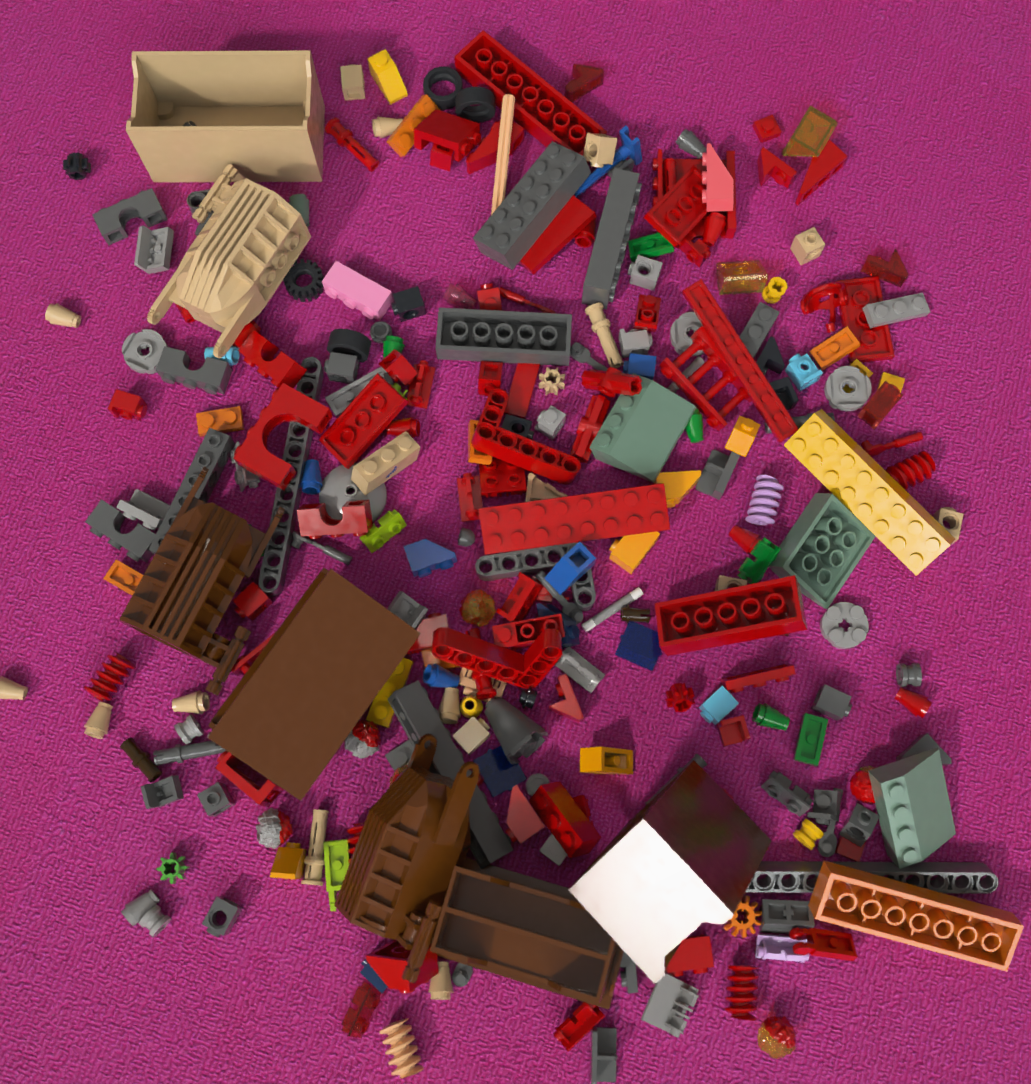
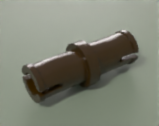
M132 737L121 744L120 748L133 761L132 765L135 768H139L150 783L162 775V771L150 759V754L147 751L144 752Z

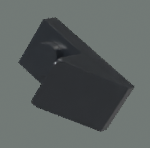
M771 336L756 362L764 376L768 369L778 374H781L784 369V362L775 338Z

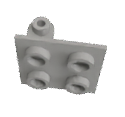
M665 974L656 983L641 1020L679 1038L680 1034H684L683 1031L687 1024V1021L683 1020V1018L690 1019L685 1013L687 1010L693 1012L688 1006L694 1007L697 998H699V995H697L699 990Z

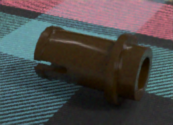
M626 605V607H621L620 620L625 621V624L629 622L649 623L650 617L640 615L650 614V608H630L629 605Z

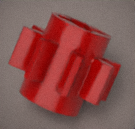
M685 683L673 684L669 691H665L667 707H674L675 712H685L691 708V705L695 704L693 688L687 689Z

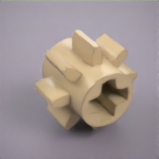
M547 367L545 374H539V379L541 380L539 389L544 388L546 395L549 393L558 395L559 388H565V384L561 382L565 380V374L560 375L558 368L550 370Z

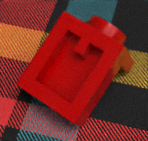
M481 361L478 377L479 395L488 396L492 389H501L503 362Z

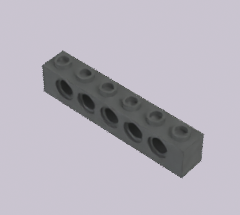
M212 428L208 429L149 548V551L154 555L203 467L208 468L209 471L195 497L206 503L208 502L230 457L231 450L235 446L234 441L229 435Z

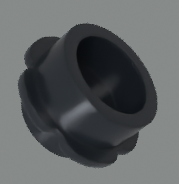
M529 686V689H523L519 702L523 703V709L525 707L532 709L537 691L531 689V686Z

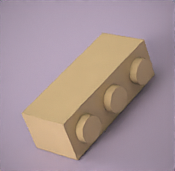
M405 431L353 466L351 480L366 496L415 462L418 458L420 446Z

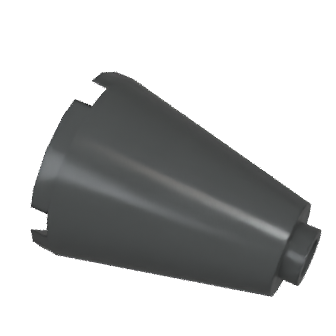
M495 697L486 704L485 715L507 760L512 765L519 763L518 758L521 756L525 758L531 756L544 743L543 735L548 736L545 729L504 698L497 699Z

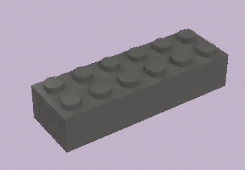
M552 141L473 237L480 252L513 270L591 174L585 156Z
M617 168L613 170L583 285L581 304L590 306L595 303H603V309L607 310L608 303H613L621 265L625 257L626 245H628L630 230L635 217V210L639 202L642 183L638 182L640 173Z
M439 308L436 336L437 359L569 366L572 314Z

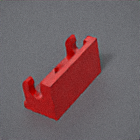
M519 572L517 575L519 579L502 608H498L496 611L510 622L524 620L543 588L542 584L522 572Z

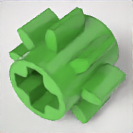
M171 853L170 859L161 857L160 859L163 863L161 867L156 868V870L161 871L163 874L160 880L165 881L170 878V883L176 884L177 877L185 879V869L190 868V866H185L183 862L186 857L181 856L176 859V853ZM170 864H177L175 866L176 873H170L172 870Z

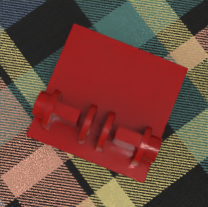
M492 458L490 465L479 464L481 496H486V498L496 497L497 493H499V496L502 497V492H506V496H509L508 492L511 495L526 493L525 470L498 458Z

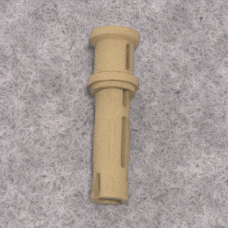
M603 303L592 304L585 309V313L589 315L592 331L597 333L610 367L617 369L624 362L609 329L611 323L605 317Z
M313 810L308 856L304 859L306 867L301 884L323 886L321 878L323 865H325L323 843L325 842L329 814L327 810Z

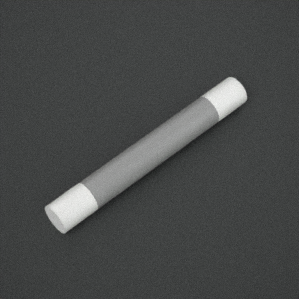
M639 587L583 623L581 626L584 631L588 632L620 611L621 607H626V605L644 595Z

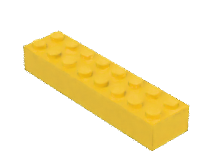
M822 409L815 412L784 444L916 576L955 540L932 515Z

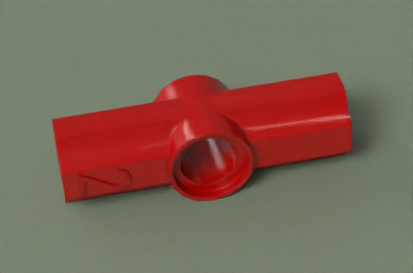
M608 367L606 371L585 370L581 376L582 385L585 389L597 390L609 397H615L616 393L633 396L634 394H639L642 390V379L638 375L624 374L613 367Z
M592 395L586 414L582 416L576 433L577 437L573 443L570 455L576 457L580 463H588L592 453L590 445L603 425L604 418L610 407L611 401L604 396Z

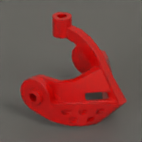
M829 282L811 289L801 299V310L804 315L811 314L816 310H830L829 322L825 324L827 333L836 331V307L849 304V295L845 284L842 282ZM835 294H840V297H835ZM829 295L830 299L820 302L821 298Z

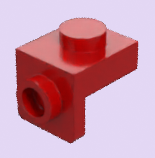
M493 283L480 284L481 288L476 289L480 310L502 311L499 287L493 286Z

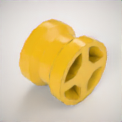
M807 819L802 821V827L799 830H795L792 833L801 844L810 850L815 847L816 840L824 836V833Z

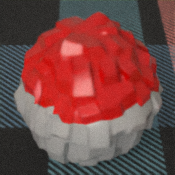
M358 721L344 740V748L360 759L372 756L376 751L380 750L381 744L380 731L373 721Z
M270 808L257 818L258 822H260V824L256 825L257 841L267 848L275 849L281 846L293 834L290 817L278 809Z

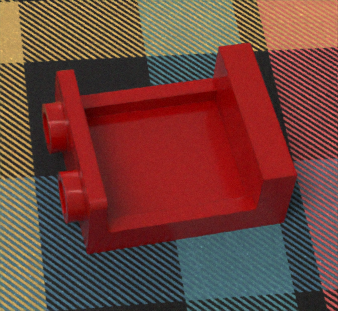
M437 109L414 128V148L422 150L432 142L453 149L455 151V161L460 162L481 141L480 123Z
M224 751L217 760L218 765L215 768L257 804L269 807L283 791V788L269 779L262 787H259L237 768V764L241 760L228 751Z

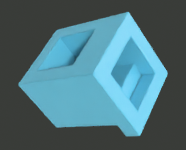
M796 354L790 358L785 370L799 392L818 382L823 374L821 369L818 370L808 354L803 356Z

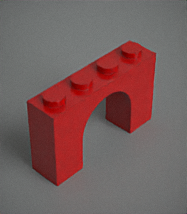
M282 383L281 387L273 392L269 405L261 410L259 420L255 426H251L248 430L247 438L243 444L236 448L233 459L242 468L285 491L296 471L291 464L268 451L267 441L271 431L281 423L294 421L322 434L333 415L328 407Z

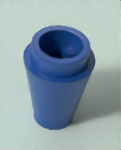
M314 459L306 461L300 485L302 492L305 494L320 493V488L323 487L319 461Z
M437 664L427 665L423 673V682L427 683L429 687L456 688L460 680L459 675Z

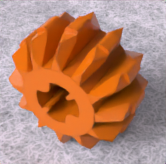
M748 895L743 897L734 915L723 926L726 931L732 928V936L736 937L740 930L741 937L746 938L747 929L751 934L756 933L752 926L753 924L761 926V922L755 920V916H761L762 912L753 910L757 907L758 903L754 901L749 904L750 896ZM737 911H745L743 915L744 921L736 920L738 917Z

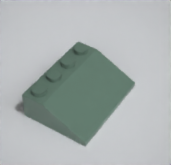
M638 375L642 379L641 392L633 396L620 394L591 443L590 449L596 460L654 483L696 410V406L655 381Z
M815 493L780 544L781 550L769 568L779 578L795 575L799 582L801 593L824 609H828L876 536L833 494Z
M938 748L868 771L886 854L899 869L923 861L956 834Z

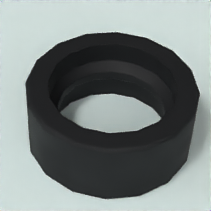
M441 66L432 69L424 78V95L427 94L440 110L455 107L456 95L459 91L463 90L461 76L450 67ZM449 81L456 88L450 95L438 96L432 93L431 87L436 82Z
M468 87L459 91L456 95L455 106L457 116L482 123L490 120L495 115V96L489 89Z
M334 329L330 333L327 351L329 353L335 352L357 356L359 362H364L368 359L371 340L357 331Z

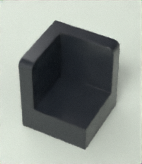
M789 377L770 382L786 410L793 409L798 402V397Z

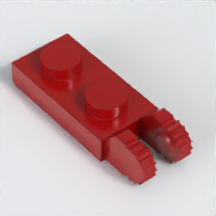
M811 927L809 929L794 928L789 931L791 939L799 941L807 939L808 942L795 943L792 946L795 954H811V956L854 961L858 958L851 933Z

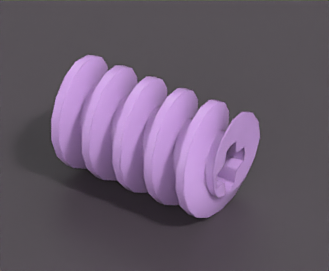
M758 475L756 477L757 483L754 485L755 491L751 495L753 499L750 501V508L747 510L749 516L745 520L755 525L774 524L775 520L769 516L777 515V511L773 510L772 507H779V503L774 501V499L782 497L776 491H782L784 487L778 484V480L772 476Z

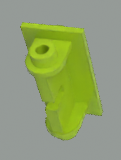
M395 509L393 511L389 510L378 520V523L381 525L379 528L373 524V527L366 535L359 537L371 553L381 548L388 540L407 526L400 513Z

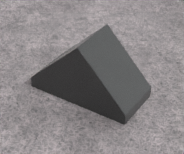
M928 733L920 735L896 757V761L938 748L942 766L952 764V759Z

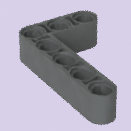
M578 542L482 556L476 562V574L483 581L517 577L519 572L525 575L536 574L541 570L549 572L558 562H551L548 556L550 554H557L562 558ZM529 557H534L538 563L534 566H529L525 560ZM508 560L515 563L514 568L510 570L505 569L502 565ZM484 564H489L492 566V570L488 573H483L480 571V567ZM591 568L585 573L587 576L585 581L577 580L571 586L573 601L581 611L590 610L596 599ZM586 594L590 597L591 602L583 604L579 601L578 597Z

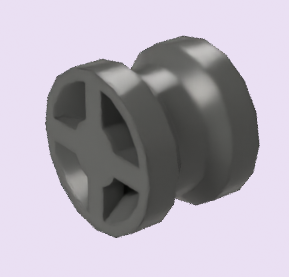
M898 663L896 667L897 684L900 687H905L907 684L920 686L922 682L920 664L912 663L911 665Z

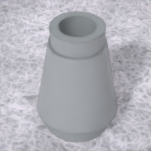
M150 890L125 904V908L121 913L132 926H135L160 900Z

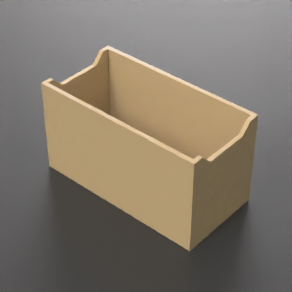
M132 51L134 83L131 117L127 120L126 132L153 182H216L229 164L239 171L235 178L231 180L232 182L243 179L253 182H322L325 105L311 51ZM189 121H193L196 126H183V125H184L186 122L189 123Z

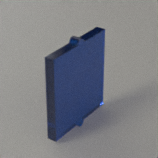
M629 622L624 634L620 636L621 641L615 656L653 671L658 657L662 655L658 632L636 622Z
M501 746L493 750L488 749L486 754L473 760V762L478 764L479 774L492 798L507 790L511 791L514 786L527 779L518 763L512 765L507 760Z

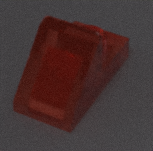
M573 64L572 76L574 79L565 86V97L574 102L601 86L604 81L605 71L602 68Z
M896 249L892 252L888 262L879 256L869 254L860 272L870 276H879L880 280L901 287L908 277V272Z

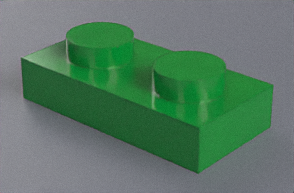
M660 233L628 241L632 262H636L638 255L652 258L674 252V246Z
M808 713L803 714L793 760L818 766L828 719Z

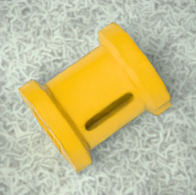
M773 277L762 291L763 299L770 304L777 303L787 290L786 281L780 277Z

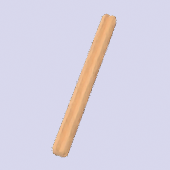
M509 94L504 95L502 102L491 215L505 199L515 96Z

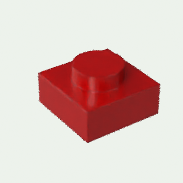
M773 114L754 121L752 125L761 143L779 137L782 132Z

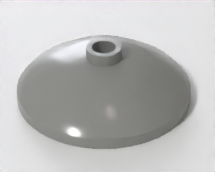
M354 463L349 469L340 465L329 472L322 482L323 487L320 488L319 503H325L326 511L331 518L342 519V506L347 501L370 500L373 522L381 515L387 501L385 483L365 496L351 480L353 466L358 463ZM350 488L355 489L353 494H347V491Z

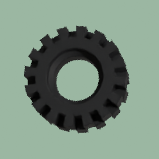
M300 259V263L295 261L294 266L291 267L283 279L289 295L293 296L295 300L300 298L301 302H305V298L308 299V302L312 301V296L317 299V293L322 294V288H324L322 284L324 277L320 267L315 262L312 264V261L307 259V263H305L304 259ZM310 275L312 282L308 286L300 287L296 284L299 276Z

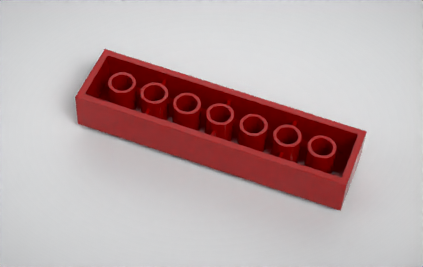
M484 30L454 56L455 70L473 87H483L493 92L495 105L502 110L505 94L514 95L513 120L546 148L553 141L583 155L587 133L607 135V131Z
M664 483L479 508L485 555L670 530Z

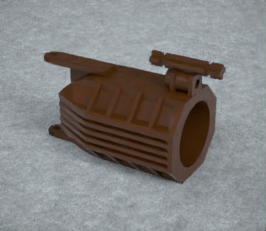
M203 467L122 613L119 622L181 653L215 667L216 670L212 675L213 680L209 681L205 690L218 696L223 687L221 685L222 682H226L245 645L243 642L248 640L251 631L238 626L234 633L236 637L235 639L232 638L231 641L214 632L243 577L248 579L251 576L285 509L279 507L266 533L261 532L248 525L247 520L212 502L206 503L195 497L209 471L208 468Z
M425 733V735L423 734L419 738L408 767L396 777L389 789L369 810L334 905L350 923L383 938L395 939L405 949L411 950L407 961L408 964L405 966L402 978L411 983L417 981L420 972L419 968L422 966L430 942L434 938L454 866H463L471 844L469 804L479 779L478 776H480L478 764L472 761H467V763L465 762L460 766V771L457 772L455 780L429 772L436 752L435 748L438 745L435 736L429 733ZM430 740V745L425 748V742ZM472 768L471 775L466 776L467 771Z

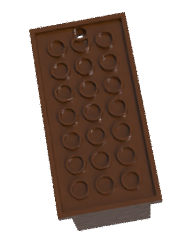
M465 858L462 867L454 866L435 935L430 942L432 943L430 951L437 953V956L608 1010L610 1009L624 950L569 891L570 888L493 865H488L481 869L476 860Z

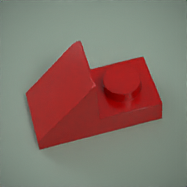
M763 147L757 159L760 187L770 177H773L778 184L788 189L793 183L797 171Z
M567 674L558 676V683L555 684V689L559 698L564 697V700L548 706V709L574 721H583V714Z

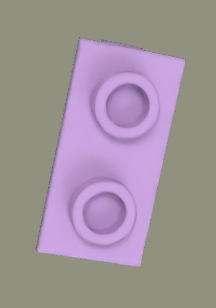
M757 934L755 958L803 963L809 960V954H795L792 946L795 943H807V939L799 941L793 940L789 936Z

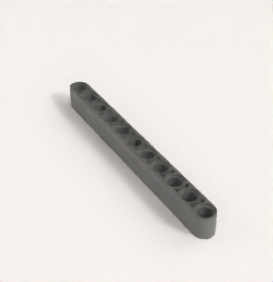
M308 357L302 361L301 365L307 371L297 383L296 390L319 402L324 371L317 358ZM318 368L314 373H308L309 369ZM313 388V391L311 393H304L306 389ZM290 421L282 460L291 464L298 473L291 480L285 491L277 487L270 523L279 507L285 509L283 515L288 514L289 518L285 522L278 523L266 545L259 577L260 588L270 597L280 595L284 588L291 543L293 541L292 533L295 531L297 509L299 508L302 494L300 483L306 461L309 457L313 436L312 429L294 421ZM298 430H306L303 435L296 436ZM294 451H302L298 457H291ZM293 493V497L290 500H283L285 494ZM285 536L283 543L275 544L277 537ZM274 558H281L278 566L272 567L270 565ZM270 580H276L274 588L266 589V585Z
M761 861L746 892L813 893L823 861ZM832 862L879 876L889 875L887 878L940 893H991L996 890L999 883L998 878L991 869L981 862H918L901 869L894 862ZM767 874L765 878L757 879L759 875ZM791 874L788 879H782L784 875ZM816 874L814 878L806 879L809 875ZM913 875L911 879L905 880L907 876ZM937 875L934 880H930L932 876ZM962 875L960 879L955 880L957 876ZM986 875L983 880H980L982 876Z

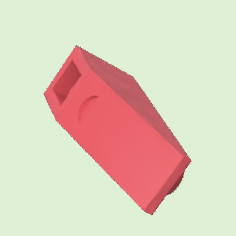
M707 143V152L702 153V166H707V171H702V184H707V189L702 190V203H707V212L733 211V178L712 145Z

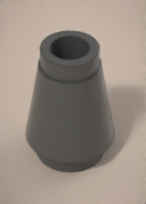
M685 129L675 142L679 145L678 148L701 159L702 153L707 151L705 145L692 130L688 131Z

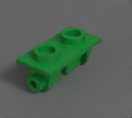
M763 537L751 551V554L756 557L753 561L747 557L738 569L740 572L737 576L747 580L749 584L758 583L763 578L770 564L777 558L781 548Z

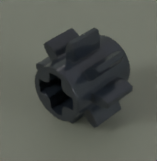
M71 153L67 156V160H63V170H66V175H69L71 179L82 180L87 177V173H91V163L88 162V158H85L83 154Z

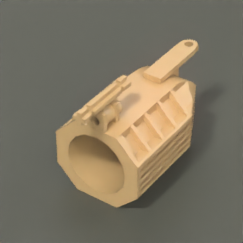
M231 164L225 167L222 172L223 174L218 177L200 203V208H197L192 215L197 222L204 223L208 213H211L212 210L214 211L147 314V321L156 325L161 321L173 303L187 309L195 320L222 333L213 350V355L219 359L225 356L244 326L250 323L264 309L311 239L301 214L276 192L248 179L234 182L230 186L231 180L239 172Z

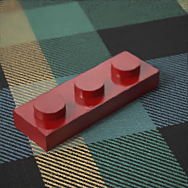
M785 663L721 678L720 681L721 686L727 691L730 690V693L743 691L745 686L752 685L753 688L767 685L766 681L774 679L775 682L787 681L789 676L796 673L794 665Z

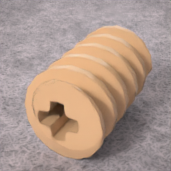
M409 1018L391 1023L379 1031L380 1034H388V1037L382 1043L391 1044V1047L385 1054L394 1055V1058L388 1064L397 1065V1068L391 1074L400 1075V1079L424 1070L422 1065H415L421 1060V1057L419 1055H412L418 1050L417 1045H409L415 1039L414 1035H406L412 1029V1026L403 1025Z

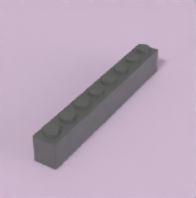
M416 681L394 691L388 698V702L413 747L415 748L419 738L423 734L425 735V733L432 734L437 739L436 741H438L429 772L455 780L457 772L460 771V766L464 764L463 755L455 747L449 730L441 722L438 710L432 706L428 699L426 689L421 686L419 681ZM430 740L425 742V748L430 745ZM468 770L466 776L471 775L472 771ZM476 785L469 804L471 834L469 848L480 868L483 869L513 851L510 838L499 825L497 815L491 811L487 804L485 794Z

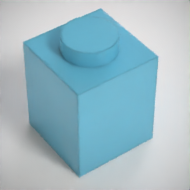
M721 686L699 707L701 710L700 714L708 723L713 722L716 725L739 703Z

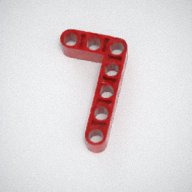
M492 389L487 397L471 439L474 449L561 484H571L581 468L580 461L572 455L499 427L509 397L503 389Z
M440 627L433 632L432 655L437 659L524 689H529V686L532 688L538 686L561 658L562 637L560 631L552 628L546 629L540 633L523 655L459 631Z

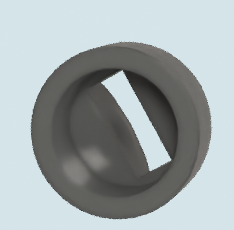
M462 527L458 538V545L467 547L474 543L475 534L470 529Z

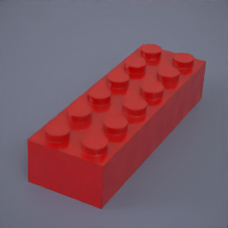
M795 575L655 603L659 646L667 656L808 630L801 588Z

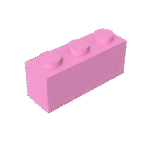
M335 261L322 280L325 293L333 299L339 298L347 307L351 309L357 308L369 319L375 318L380 321L394 301L392 291Z

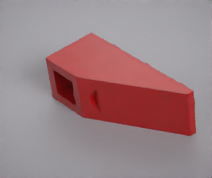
M501 119L492 125L490 133L487 137L484 136L481 139L475 152H471L468 155L466 163L469 175L496 163ZM514 121L512 123L509 156H512L524 141V128Z
M562 614L492 626L494 644L512 651L528 648L542 631L551 628L560 631L561 637L564 638Z

